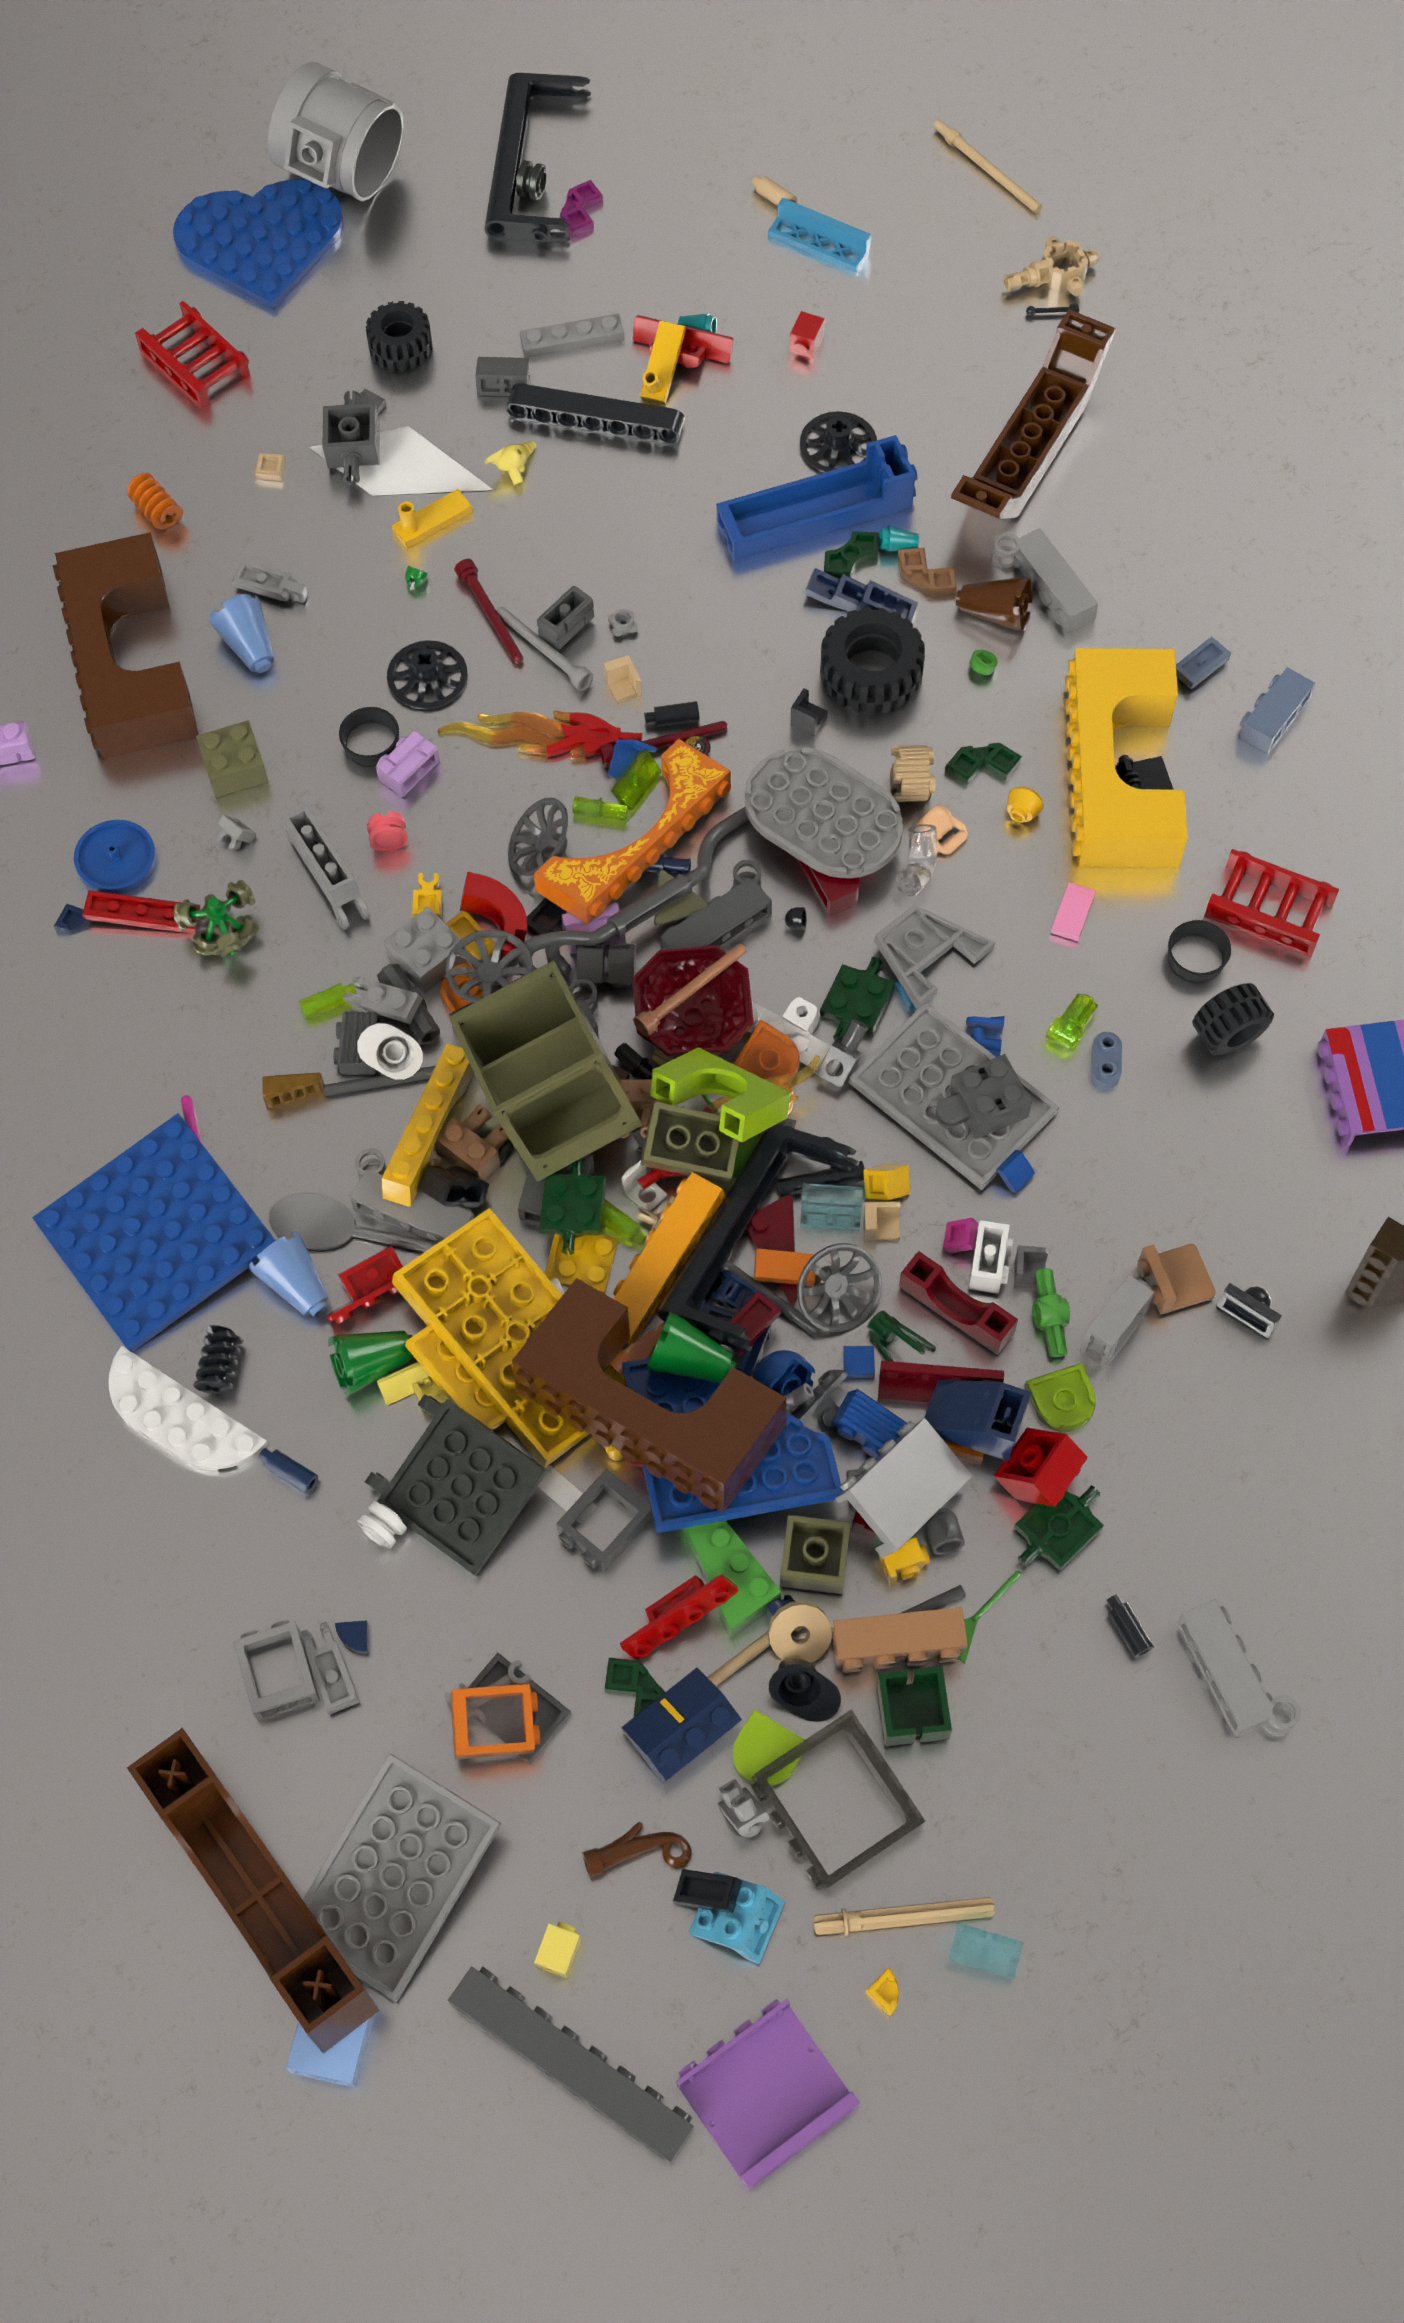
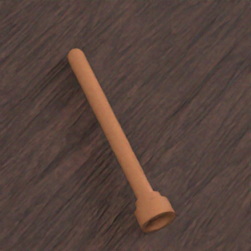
M738 944L655 1010L642 1011L633 1018V1022L639 1032L645 1037L653 1034L658 1029L657 1026L663 1017L742 957L747 951L746 946Z

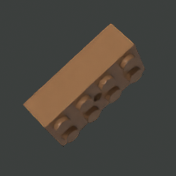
M962 1607L833 1620L831 1627L835 1669L843 1668V1673L862 1671V1666L874 1665L875 1669H888L894 1667V1663L906 1661L907 1666L926 1664L925 1660L931 1658H938L939 1663L953 1662L958 1660L957 1657L962 1655L967 1647Z

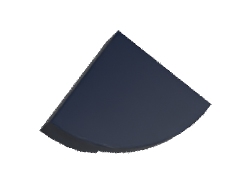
M66 904L54 928L58 932H74L85 927L91 920L83 918L84 909Z
M785 1595L781 1601L775 1599L767 1605L766 1616L771 1620L779 1608L796 1601L791 1595Z
M367 1620L335 1623L336 1632L345 1646L356 1653L369 1654Z

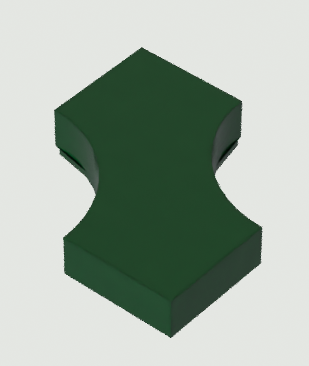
M852 531L850 540L844 546L835 550L825 551L824 572L840 579L842 574L851 577L854 569L861 563L869 560H878L879 532Z

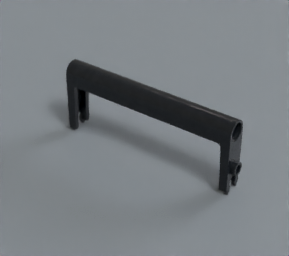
M514 73L510 75L484 227L485 233L488 236L504 240L553 243L570 241V237L566 236L565 232H551L553 229L560 231L569 229V225L565 224V219L513 214L516 196V177L521 164L530 101L533 99L586 101V97L590 96L591 92L585 89L576 90L572 86L584 87L590 83V79L582 76Z
M776 1124L766 1129L657 1309L658 1317L663 1322H666L669 1313H675L719 1345L722 1344L739 1351L750 1352L752 1348L749 1346L748 1336L744 1335L746 1331L744 1327L699 1311V1306L789 1156L795 1155L851 1171L860 1162L848 1157V1155H855L857 1151L845 1144L835 1142L829 1137H819L781 1124Z

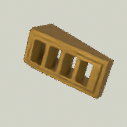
M318 1072L262 1077L263 1100L266 1108L283 1105L325 1091L322 1075Z

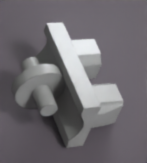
M736 1779L719 1788L724 1799L718 1803L721 1812L741 1836L746 1838L756 1836L763 1828L764 1822L770 1820L765 1809L746 1787L741 1788Z

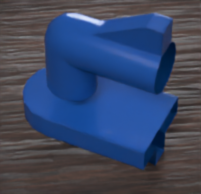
M1005 1016L990 1018L967 1017L966 1025L975 1027L971 1031V1038L995 1057L1000 1056L1002 1040L984 1038L985 1029L1003 1031Z

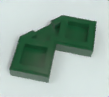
M1000 742L991 743L985 747H961L946 764L945 772L966 785L970 783L982 767L1007 780L1021 763L1022 756Z
M618 1658L608 1659L605 1692L636 1695L633 1717L665 1693L641 1661Z

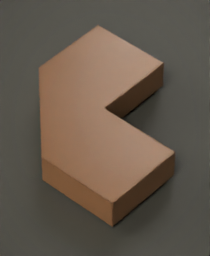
M925 548L898 550L901 578L930 597L957 594L954 567L927 569Z

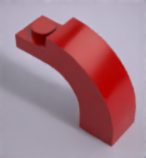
M467 872L460 911L482 915L491 920L498 930L511 933L524 943L527 933V916L518 897L507 886L491 877ZM506 940L501 951L500 960L517 947Z

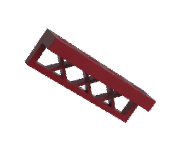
M881 1361L877 1402L929 1406L938 1380L1004 1382V1371Z

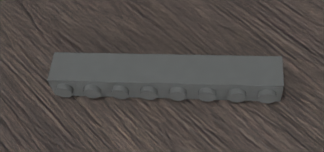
M482 1966L480 1971H478L474 1967H470L447 2000L452 2007L668 2164H673L694 2131V2126L689 2123L692 2117L678 2106H675L673 2110L661 2103L664 2097L648 2085L645 2090L634 2083L636 2076L620 2065L615 2070L606 2063L608 2056L593 2045L589 2050L578 2043L581 2037L564 2025L560 2030L550 2023L553 2017L539 2006L532 2010L523 2003L525 1997L511 1986L504 1990L497 1985L496 1982L499 1978Z

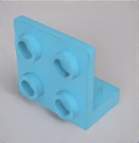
M714 1872V1874L729 1876L720 1872ZM740 1879L742 1884L733 1914L698 1908L689 1933L695 1937L731 1948L748 1961L760 1964L785 1901L767 1887Z

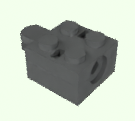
M1003 1054L952 1075L950 1085L951 1096L938 1101L935 1116L937 1122L944 1128H951L966 1122L975 1139H978L1028 1118L1032 1101L1006 1054Z

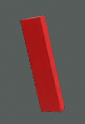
M88 890L82 914L83 918L92 921L196 934L198 927L197 923L193 927H186L185 931H181L178 928V924L174 919V907L176 903L181 904L183 902ZM195 904L198 908V911L201 910V906Z

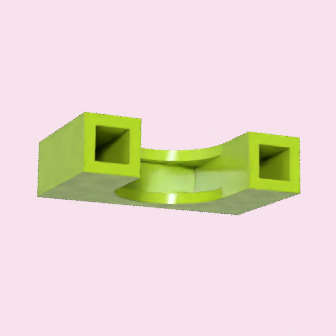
M699 1047L652 1070L650 1096L665 1104L676 1106L694 1096L702 1094H717L732 1098L722 1104L719 1131L740 1142L752 1138L788 1117L791 1092Z

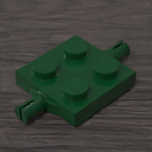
M871 957L866 970H859L842 964L820 1008V1015L822 1017L834 1020L839 1025L833 1035L834 1040L842 1041L853 1019L865 1024L869 1028L866 1032L874 1034L896 988L895 981L877 975L883 963L881 959L877 958L876 960V957Z
M584 1158L572 1163L571 1173L551 1174L545 1178L539 1230L542 1234L562 1236L563 1246L561 1252L567 1255L568 1251L570 1255L574 1254L575 1238L584 1235H601L606 1178L605 1176L583 1174Z
M1091 1485L1080 1497L1066 1490L1064 1497L1058 1502L1056 1507L1036 1503L1014 1526L1030 1545L1017 1557L1020 1563L1023 1562V1565L1028 1567L1040 1555L1061 1571L1104 1527L1089 1508V1505L1100 1496V1492L1098 1490L1094 1492L1095 1487Z

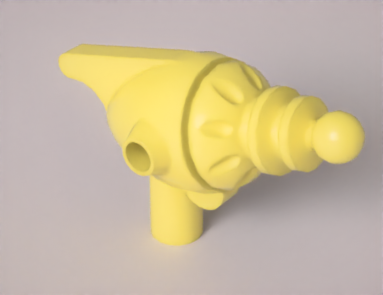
M531 441L529 443L510 444L485 459V463L495 464L498 469L509 472L514 486H518L524 482L521 473L525 470L524 465L527 462V458L536 449V443Z

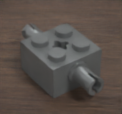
M350 391L345 392L344 405L323 406L322 448L327 467H344L343 481L347 484H351V475L353 476L354 484L360 481L359 466L380 465V422L375 403L360 404L361 395L356 391H352V400L350 399Z

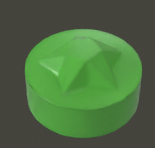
M980 649L973 652L969 664L976 672L990 675L994 673L998 660L993 653Z

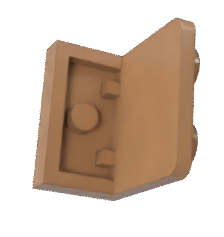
M1154 1244L1142 1248L1139 1260H1137L1138 1270L1141 1276L1145 1277L1151 1290L1154 1291L1151 1301L1153 1304H1156L1160 1315L1214 1298L1216 1290L1196 1245L1188 1244L1162 1253L1157 1252Z

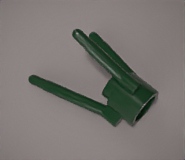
M885 1310L878 1312L867 1326L873 1332L869 1338L877 1345L886 1361L895 1362L882 1340L889 1342L896 1335L920 1354H925V1349L918 1343L931 1351L936 1350L935 1345L901 1324Z

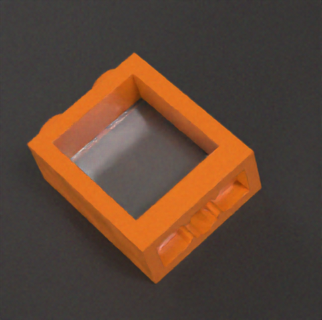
M530 1684L452 1689L450 1696L454 1759L530 1754L534 1752L535 1745L540 1744L539 1725H533L532 1712L538 1711L537 1693L531 1692Z

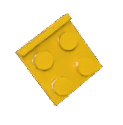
M554 1234L544 1274L549 1280L558 1278L560 1284L570 1287L574 1280L578 1278L605 1294L619 1238L602 1234L600 1236L584 1235L575 1238L574 1254L570 1255L568 1251L567 1255L561 1252L563 1237Z

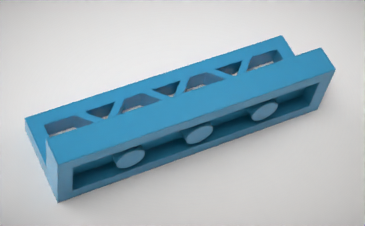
M782 198L778 203V217L769 228L768 236L857 272L870 253V233L785 198ZM783 224L790 227L792 231L784 233L778 229ZM809 235L814 240L805 242L800 239V236ZM831 244L835 246L836 249L827 251L824 250L822 246ZM852 253L858 257L853 262L846 259L844 255Z

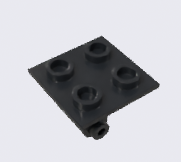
M1122 755L1118 758L1119 762L1115 765V769L1120 779L1127 785L1137 789L1174 790L1162 756L1135 762L1128 755Z

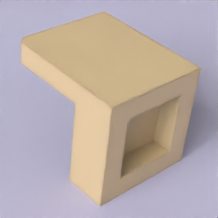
M629 655L603 663L604 678L616 703L642 695L641 679Z
M865 1202L864 1241L900 1240V1202Z

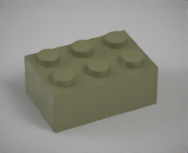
M655 1101L651 1108L640 1165L689 1176L693 1172L704 1179L728 1184L732 1179L739 1141L719 1131L721 1115Z

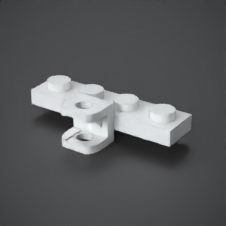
M797 997L790 1003L782 1016L783 1018L752 1001L754 1023L747 1030V1033L751 1035L759 1021H765L790 1037L798 1048L800 1064L817 1073L830 1048V1045L812 1036L821 1018L817 1007L803 998ZM803 1013H807L806 1016L800 1017ZM838 1060L830 1061L827 1066L829 1074L834 1076L842 1063Z

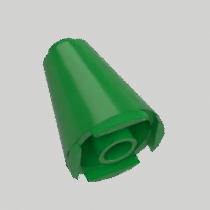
M670 1312L647 1368L655 1372L721 1383L732 1367L735 1368L736 1362L731 1360L732 1353L679 1315Z
M403 1330L344 1334L329 1337L328 1347L334 1345L335 1353L330 1354L335 1376L340 1387L347 1386L344 1394H354L413 1360V1355L405 1346L406 1341L412 1335H407Z

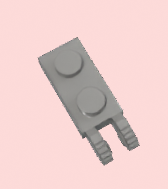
M356 976L353 977L351 983L356 988L367 991L365 997L363 998L350 992H346L343 997L346 1002L361 1007L365 1011L376 1012L378 1015L409 1024L423 999L418 993L375 981L371 983L364 978Z
M327 1622L320 1624V1631L327 1645L315 1649L312 1634L308 1629L301 1631L308 1651L306 1653L326 1710L330 1715L359 1703L338 1644L336 1641L334 1642Z

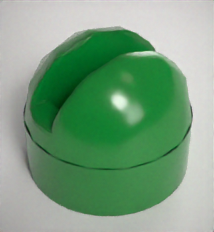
M408 566L405 573V581L410 586L413 580H415L414 588H418L424 584L428 573Z

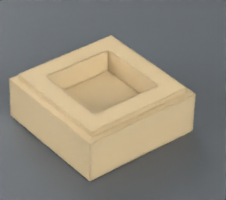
M259 453L255 470L256 480L282 481L286 462L285 455Z

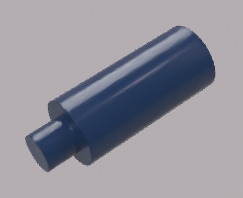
M264 1448L258 1456L260 1460L265 1462V1469L305 1494H308L313 1489L318 1480V1474L278 1449L271 1452Z

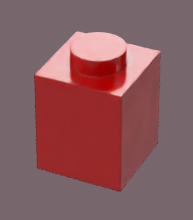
M801 311L790 332V351L814 358L824 337L825 318Z

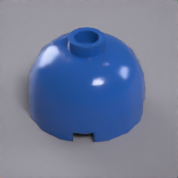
M783 1349L763 1357L755 1370L753 1379L785 1396L805 1383L812 1388L814 1382L810 1378L812 1373L815 1374V1369L797 1352Z

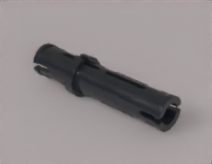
M859 1161V1165L853 1167L851 1171L830 1166L828 1169L776 1179L778 1196L782 1198L789 1194H799L831 1186L838 1188L841 1187V1184L864 1180L865 1168L863 1161Z

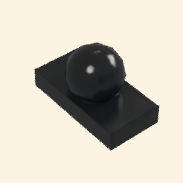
M1229 1283L1217 1304L1220 1309L1268 1339L1282 1315L1270 1308V1294L1264 1288L1258 1286L1242 1291Z

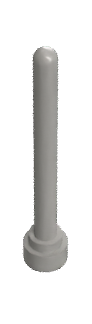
M499 607L496 610L504 622L569 675L570 682L575 688L583 691L590 686L594 675L586 667L573 665L506 608Z

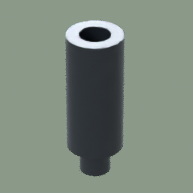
M697 701L653 707L654 712L644 713L645 724L655 723L656 727L700 721Z
M1118 1594L1108 1598L1106 1601L1112 1609L1108 1614L1133 1657L1138 1658L1151 1651L1154 1645L1129 1603H1122Z

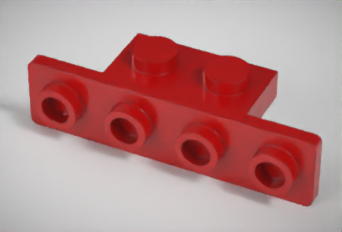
M637 315L634 319L632 339L633 341L650 345V356L660 320ZM685 326L686 331L678 363L687 368L698 367L704 358L724 363L730 362L734 340L732 337Z
M392 1246L337 1274L352 1301L325 1315L328 1321L336 1320L337 1323H341L352 1317L354 1314L351 1310L360 1305L366 1309L379 1302L378 1296L388 1290L390 1294L398 1292L392 1284L393 1274L401 1269L403 1265Z
M723 1574L717 1576L706 1585L697 1575L693 1576L645 1609L650 1623L620 1643L622 1650L636 1660L649 1655L652 1650L667 1640L674 1638L692 1623L701 1620L704 1615L717 1606L726 1603L739 1592L737 1585Z

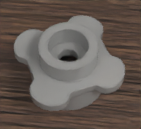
M619 609L608 618L609 623L613 626L612 633L617 637L628 632L635 633L638 630V624L634 622V613L630 610Z

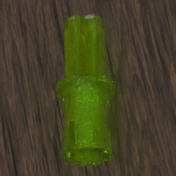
M575 796L572 806L573 814L596 817L597 820L604 817L624 821L627 820L629 813L627 805L604 802L603 798L596 800Z

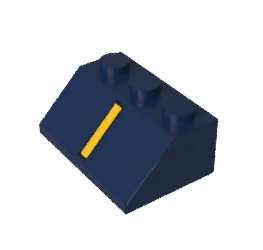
M696 1667L620 1728L657 1778L667 1781L742 1721V1719L724 1694Z

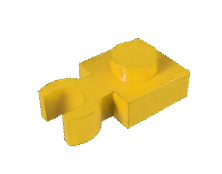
M420 872L418 874V883L421 890H413L412 917L414 918L425 908L429 907L441 919L443 894L442 890H437L440 886L439 875L434 873V879L431 882H425L423 872Z

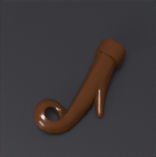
M638 1822L627 1833L612 1843L599 1849L596 1847L584 1851L582 1855L586 1870L591 1878L605 1873V1870L660 1847H662L663 1858L669 1866L674 1868L682 1867L691 1859L692 1849L689 1842L682 1835L674 1832H658L636 1837L643 1828V1823ZM672 1845L681 1849L682 1855L676 1858L670 1854Z

